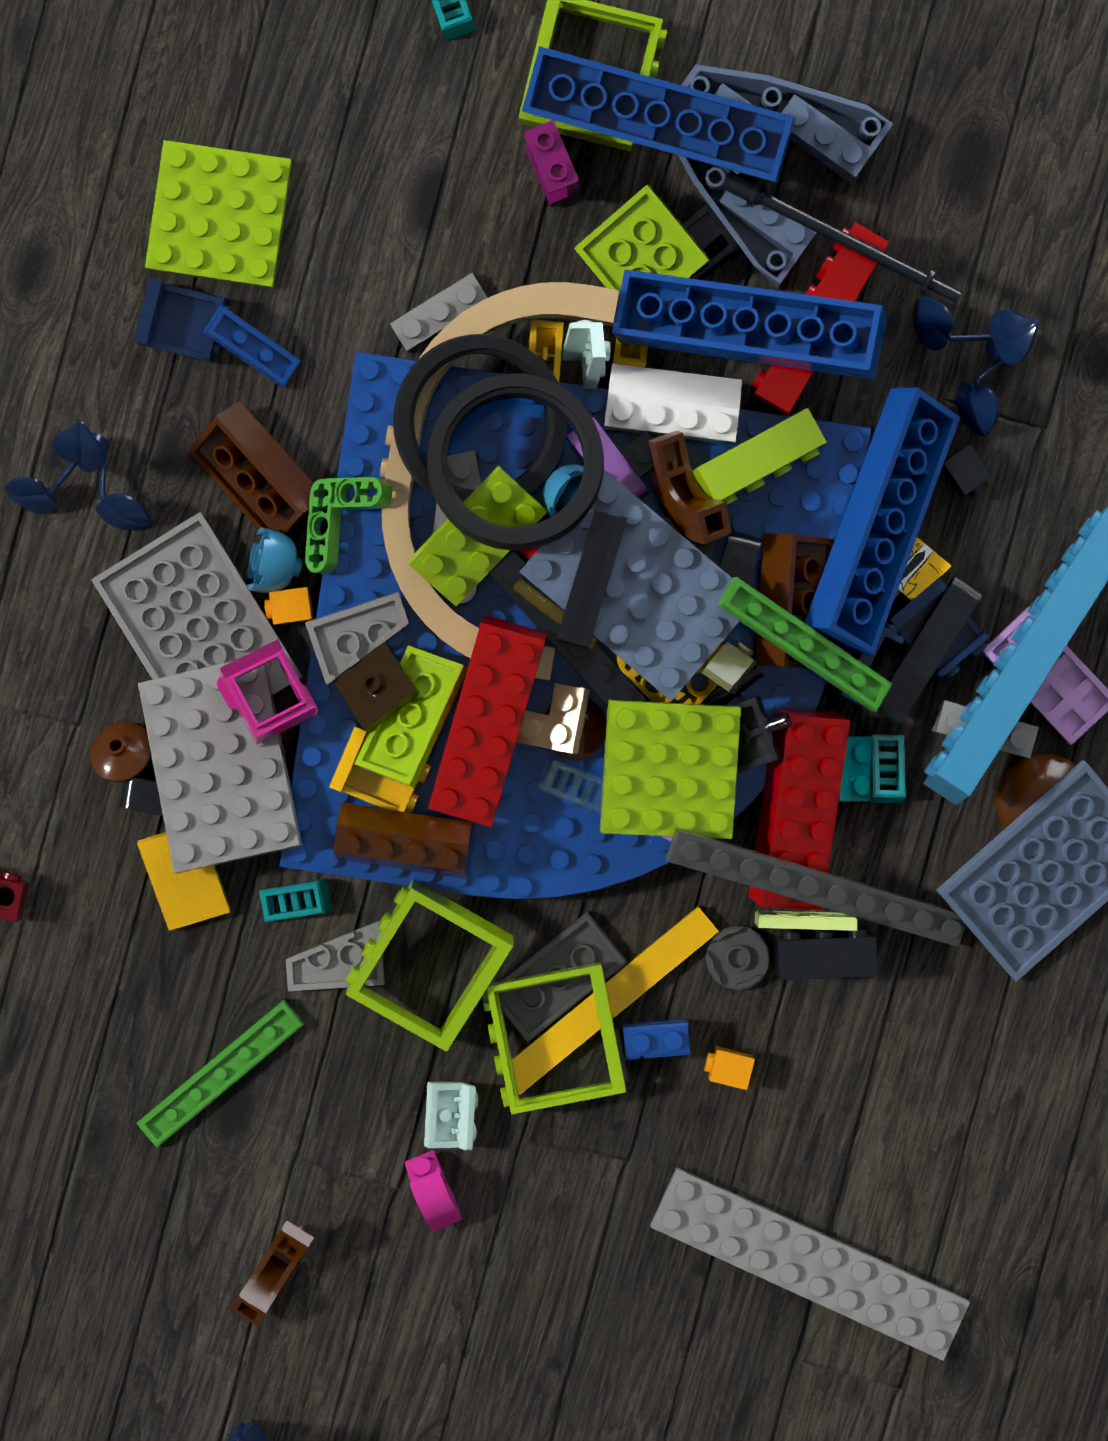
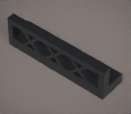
M595 510L557 639L589 648L627 523V517L615 516Z

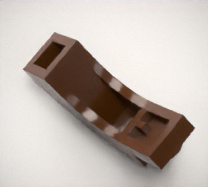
M674 431L650 440L649 446L655 468L649 471L652 485L661 506L676 528L687 538L701 544H707L731 534L726 503L706 495L693 475L683 432Z
M286 1221L230 1310L258 1326L314 1237L309 1235L302 1226Z

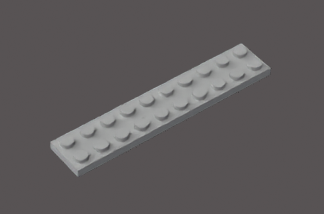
M676 1167L650 1223V1227L943 1361L970 1304V1301L964 1297Z

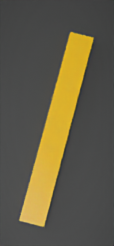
M699 906L605 982L612 1019L719 932ZM594 992L512 1058L518 1093L520 1095L601 1029Z

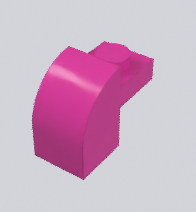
M434 1150L404 1162L415 1200L425 1221L433 1232L463 1220L454 1193L446 1182L438 1156Z

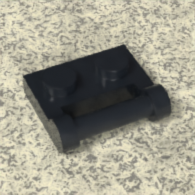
M708 203L682 224L702 250L706 249L720 236L726 241L723 247L709 257L711 260L690 279L703 280L734 253L738 255L743 251Z

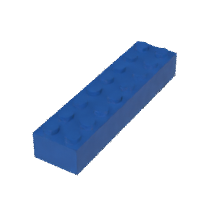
M541 46L538 48L522 112L778 183L796 120L794 116Z
M625 270L612 334L620 343L875 380L887 314L882 305Z
M919 388L890 389L805 620V624L847 653L875 654L960 420L957 414Z

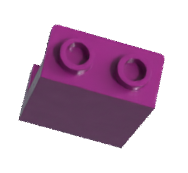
M554 120L526 131L524 137L527 144L524 146L549 206L578 195L579 179Z

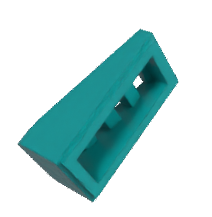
M432 0L446 40L454 39L476 29L466 0ZM459 4L461 5L460 8L443 14V10L449 9Z
M872 734L871 803H903L906 798L904 735ZM879 746L897 747L896 752H879ZM879 760H896V765L879 764ZM880 773H896V778H880ZM880 787H896V791L880 790Z
M326 878L259 891L265 922L321 914L332 909ZM312 889H314L315 900H316V906H315V902H314V896H313V891H312ZM299 891H303L305 908H302ZM286 893H290L293 910H289ZM273 895H278L281 912L276 913Z

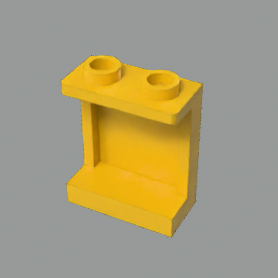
M355 726L329 787L339 792H345L382 809L412 813L419 797L413 794L414 788L364 770L354 764L368 735L363 728ZM427 762L418 780L423 784L431 769V765L427 764Z

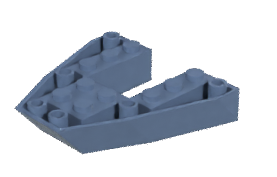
M696 64L682 83V86L794 116L796 120L790 140L851 184L893 125L892 122L868 105L769 75ZM678 155L696 188L752 264L778 289L809 246L816 232L763 205L752 208L746 205L747 201L722 190V184L730 169ZM734 171L738 175L741 174V172Z

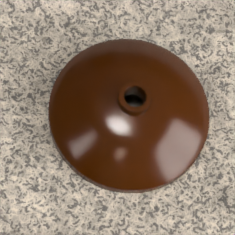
M1048 753L1033 754L1031 758H1022L1015 762L1004 773L996 792V811L1002 827L1005 829L1076 765L1062 756Z

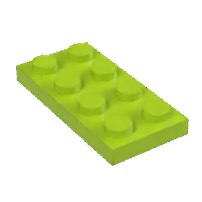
M497 466L463 502L469 510L482 519L509 527L536 524L547 513V510L500 466ZM447 519L407 562L457 607L510 550L497 549L481 544L466 536Z
M408 645L400 663L420 694L368 733L354 764L359 768L415 789L464 680L467 668L462 664Z

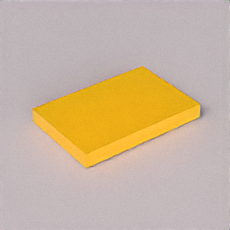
M166 832L138 840V848L169 931L230 913L231 907L216 865L176 874L173 871Z

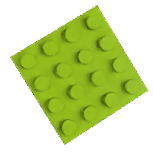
M164 140L145 269L274 289L292 160Z
M608 700L600 832L605 834L673 836L675 829L679 828L709 838L732 839L741 707Z

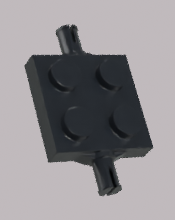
M760 696L733 705L741 707L737 774L783 758L776 741L775 732L792 727V720L779 724L790 719L789 714L786 713L777 718L770 719L766 714Z

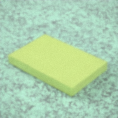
M757 910L755 912V924L758 928L857 931L856 917L844 913Z

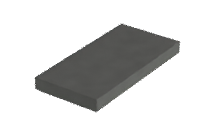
M587 911L501 981L597 962L602 963L604 979L606 980L628 961ZM588 975L501 992L499 996L503 1013L528 1043L593 991L591 977Z

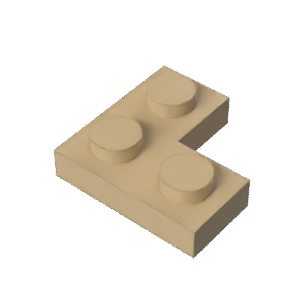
M555 683L549 715L525 711L517 743L578 754L590 690Z

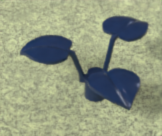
M928 297L919 298L914 305L915 330L921 343L928 349L938 351L945 348L947 339L953 342L987 341L985 345L986 353L990 358L995 359V362L975 379L974 384L968 381L961 383L956 394L957 409L964 423L976 434L987 437L997 422L999 404L994 392L987 386H981V383L998 366L1005 363L1016 365L1026 358L1034 343L1039 320L1025 317L1015 311L1001 310L992 317L990 333L981 335H953L950 332L954 328V318L948 308L937 300Z
M79 420L70 428L59 432L53 439L52 445L59 456L71 463L52 487L46 488L43 482L32 477L15 478L4 487V492L7 493L9 498L22 508L37 514H47L53 512L57 506V501L52 494L58 490L78 464L79 468L86 472H94L96 469H99V499L102 502L97 504L96 512L106 523L118 529L137 531L149 528L155 522L150 518L146 509L134 498L119 493L106 495L105 470L108 465L106 463V453L109 448V442L102 435L92 433L82 420Z

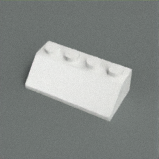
M612 364L604 429L639 434L647 431L649 435L663 436L674 431L683 432L684 439L734 445L740 410L742 380Z

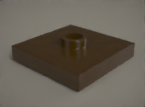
M386 642L382 643L334 680L335 685L361 727L367 733L420 694Z

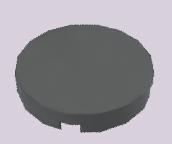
M734 925L723 928L712 937L707 945L705 959L708 971L716 982L726 988L742 990L751 988L762 980L768 970L770 954L768 945L759 933L750 927Z

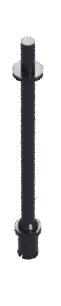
M730 170L722 184V190L747 201L746 205L752 208L763 205L921 285L920 295L925 296L927 291L931 290L957 303L963 291L935 278L938 269L933 268L927 274L768 194L764 184L759 181L754 183Z

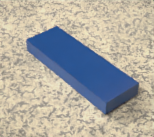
M219 305L202 332L280 387H285L301 362L299 358L223 305Z

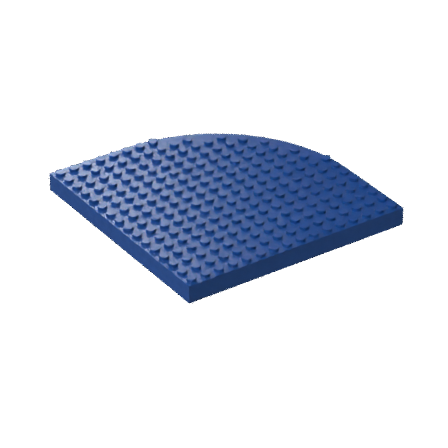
M355 352L337 478L374 477L385 480V478L380 477L382 459L388 458L391 445H385L387 429L389 425L393 426L394 406L399 388L405 376L417 361ZM450 366L434 391L426 412L419 446L426 461L428 445L434 426L451 400L474 383L489 377L502 375V373ZM559 382L560 386L572 393L584 405L591 417L599 423L619 451L642 435L639 433L604 429L609 389H583V385ZM509 398L497 400L480 407L471 413L455 432L449 447L448 456L475 451L481 483L497 466H500L510 477L516 479L528 469L541 448L546 424L543 404L529 399ZM740 409L734 445L685 439L692 471L791 416ZM815 420L827 443L818 448L820 455L805 463H802L801 459L791 463L793 468L791 471L778 478H775L773 474L763 479L765 485L749 494L746 489L735 494L738 499L726 506L731 529L762 539L749 581L751 587L757 591L760 588L763 533L800 534L830 539L836 538L868 451L871 428ZM569 423L567 424V435L574 431ZM650 435V436L652 437V439L661 437V436ZM567 437L561 457L552 472L562 466L572 464L584 466L583 459L573 448ZM648 473L641 480L649 490V493L640 500L657 515L668 517L658 500L650 474ZM414 479L410 501V526L415 551H417L433 534L437 501L433 495L423 489ZM545 481L530 494L541 505L542 489ZM353 485L347 491L348 502L353 500L355 495ZM367 490V496L373 497L378 493V490ZM382 508L342 510L338 563L332 573L322 575L316 619L399 591L409 624L385 641L391 647L398 660L401 662L409 645L462 664L468 669L471 658L456 651L424 624L402 593L391 569L385 549L382 530ZM545 514L538 523L549 519V517ZM728 535L716 540L711 561L717 566L720 564ZM510 550L498 564L513 551L516 552L525 564L529 560L519 550ZM490 573L476 586L473 598L466 603L458 604L457 607L434 588L450 608L478 628L484 615L539 630L493 579ZM739 621L734 630L732 629L722 642H729L735 646L737 641L754 651L751 658L755 660L756 632ZM592 635L595 643L614 663L611 650ZM546 639L545 646L555 648L548 641V639ZM312 645L306 687L318 708V714L300 723L291 784L302 846L282 850L279 867L409 886L412 879H415L433 890L472 896L526 899L560 897L599 890L639 877L669 863L665 857L671 842L662 836L605 834L600 832L605 740L593 755L581 760L564 759L557 756L550 749L516 742L492 826L489 827L472 822L465 879L336 859L334 855L335 832L342 803L375 808L380 807L329 787L354 727H362L335 685L334 680L326 685ZM555 650L550 680L535 678L526 711L545 714L552 703L555 683L589 689L588 698L601 708L607 723L608 707L564 657ZM756 665L764 677L743 691L741 698L737 696L725 705L733 706L760 696L766 714L770 719H774L776 707L816 710L826 680L807 668ZM696 673L691 679V687L694 690L704 688L707 683V676L702 673ZM464 680L427 760V764L431 765L427 779L424 784L418 781L413 793L419 797L412 813L472 822L428 809ZM646 681L645 685L648 691L657 690L648 681ZM634 685V687H635V688L642 694V696L645 698L644 702H651V701ZM683 687L681 691L685 695L680 700L673 699L669 703H680L685 696L692 699L694 695ZM767 764L737 774L734 818L764 789Z

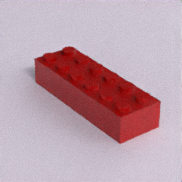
M856 222L851 230L846 227L843 229L844 232L883 252L889 244L887 240ZM835 243L832 248L837 252L835 258L828 255L816 278L821 280L818 287L811 284L805 295L855 301L877 263ZM771 365L768 372L761 369L750 388L755 391L752 400L778 415L787 416L813 371Z
M484 615L480 623L428 809L485 826H492L548 633Z
M776 707L774 718L787 713L790 719L779 724L792 720V727L775 732L776 741L783 758L767 763L755 851L828 873L851 720L833 711ZM750 886L748 897L761 907L823 909V907L756 887Z

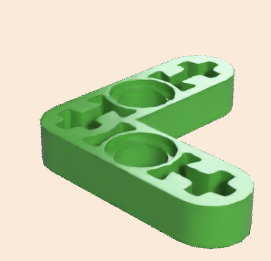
M374 477L319 479L313 484L309 499L305 555L306 566L311 572L327 575L335 570L338 563L342 510L385 508L392 498V487L387 480ZM353 485L355 495L353 500L348 502L347 491ZM367 490H378L377 495H374L373 497L367 496ZM326 518L328 522V528L326 533L322 535L320 532L321 522Z

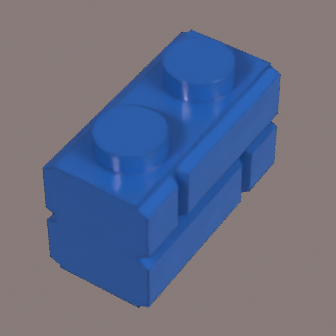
M687 1019L622 1024L626 1060L640 1059V1056H643L645 1059L690 1055Z

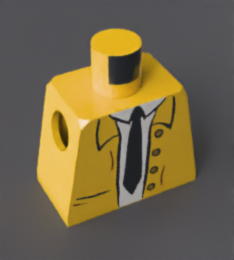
M918 537L916 538L895 598L900 594L907 601H912L951 567L947 561Z

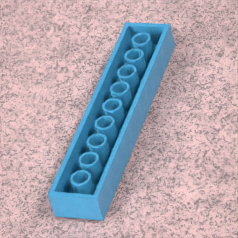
M1108 506L1102 512L1096 510L1091 518L1088 517L1078 531V534L1081 536L1078 537L1074 544L1068 547L1061 558L1065 563H1062L1057 570H1054L1045 582L1044 586L1048 590L1045 589L1040 597L1037 596L1027 612L1031 614V617L1028 616L1023 623L1021 622L1010 637L1014 643H1010L1006 650L1003 649L993 663L997 669L993 670L989 676L986 675L978 686L976 692L980 696H976L971 703L969 702L960 714L959 719L963 721L962 724H958L954 730L951 729L941 744L945 747L944 752L941 751L937 757L934 756L924 770V773L928 776L923 784L953 804H959L972 794L1107 583Z

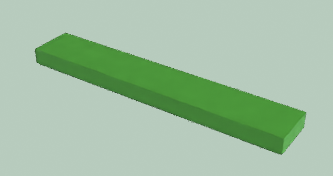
M738 577L732 578L717 603V606L870 711L877 712L892 686V683Z
M284 999L136 1124L155 1147H159L305 1025V1022Z

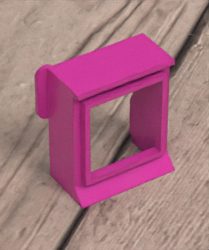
M279 639L220 667V678L217 680V687L228 708L238 710L256 745L318 714V708L307 687L301 684L282 649ZM277 659L300 703L258 723L235 679Z

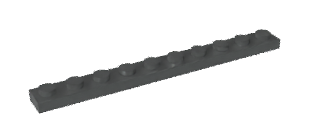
M679 828L675 829L665 857L670 863L959 947L966 928L965 923L951 909Z

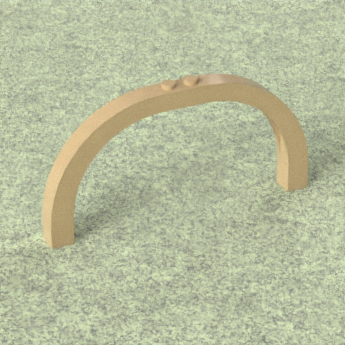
M548 282L520 286L500 292L470 307L446 325L430 342L419 358L433 347L449 339L469 334H490L508 325L534 319L589 320L592 322H603V325L613 327L619 290L587 284ZM458 358L439 368L428 379L419 395L414 415V430L418 446H420L423 424L433 393L442 377ZM389 425L385 445H391L388 458L382 459L380 477L385 478L392 487L391 501L385 508H382V530L391 569L402 593L424 624L456 651L471 658L479 628L466 621L450 608L432 585L407 562L416 552L410 526V501L414 478L406 469L399 455L393 426ZM544 646L535 678L550 680L556 648Z

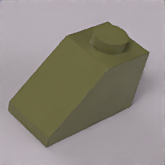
M737 641L735 646L726 642L701 673L728 692L736 694L757 663V661L751 658L754 651Z

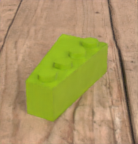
M806 408L697 467L692 472L698 485L706 495L713 499L724 501L727 506L738 499L735 494L746 489L749 494L765 485L763 479L773 474L775 478H778L793 469L791 463L801 459L802 463H805L820 455L818 448L827 443L811 412Z

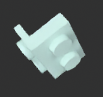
M580 320L569 324L562 350V360L581 361L583 389H597L600 377L605 376V361L610 360V342L604 341L603 322Z
M466 1082L427 1083L425 1147L472 1150L477 1134L474 1112L478 1106V1094L474 1085Z

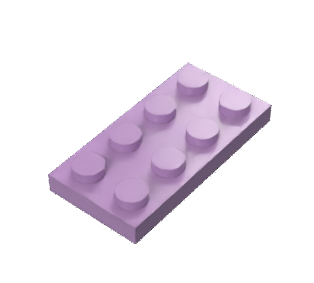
M1029 607L982 651L992 663L995 662L1003 649L1006 650L1010 643H1014L1010 637L1021 622L1023 623L1028 616L1031 617V614L1027 612ZM1066 645L1030 701V704L1069 745H1072L1108 711V689Z

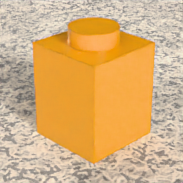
M309 587L269 592L270 599L265 600V612L267 619H272L274 625L314 620L311 590Z
M715 1046L714 1053L708 1052L704 1071L709 1072L708 1078L711 1082L747 1090L755 1058L751 1054Z

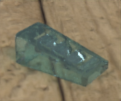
M549 758L537 789L601 813L603 779ZM558 769L562 770L556 787L553 788L551 786ZM572 774L574 778L568 793H565L563 790L569 775ZM582 779H585L587 782L581 797L578 798L576 794ZM594 784H598L600 786L593 803L588 802Z

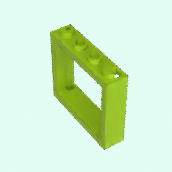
M547 0L520 108L519 124L535 128L551 121V119L522 112L538 48L541 46L551 49L560 11L650 33L640 74L653 78L657 76L660 63L654 61L657 48L663 50L667 30L662 29L663 19L587 0ZM554 121L561 135L632 151L633 142Z
M412 879L408 887L403 885L401 890L398 891L394 899L397 905L391 914L386 912L377 927L380 933L375 940L370 938L361 952V956L364 959L359 967L356 965L351 967L344 981L348 983L346 995L447 1052L513 948L514 936L419 881ZM415 901L493 945L440 1029L363 986Z
M601 962L489 984L487 992H484L482 995L485 1012L491 1011L493 1024H488L491 1044L497 1043L499 1055L494 1056L497 1075H504L506 1087L500 1088L504 1107L510 1106L511 1115L626 1093ZM590 975L611 1081L520 1099L499 993Z

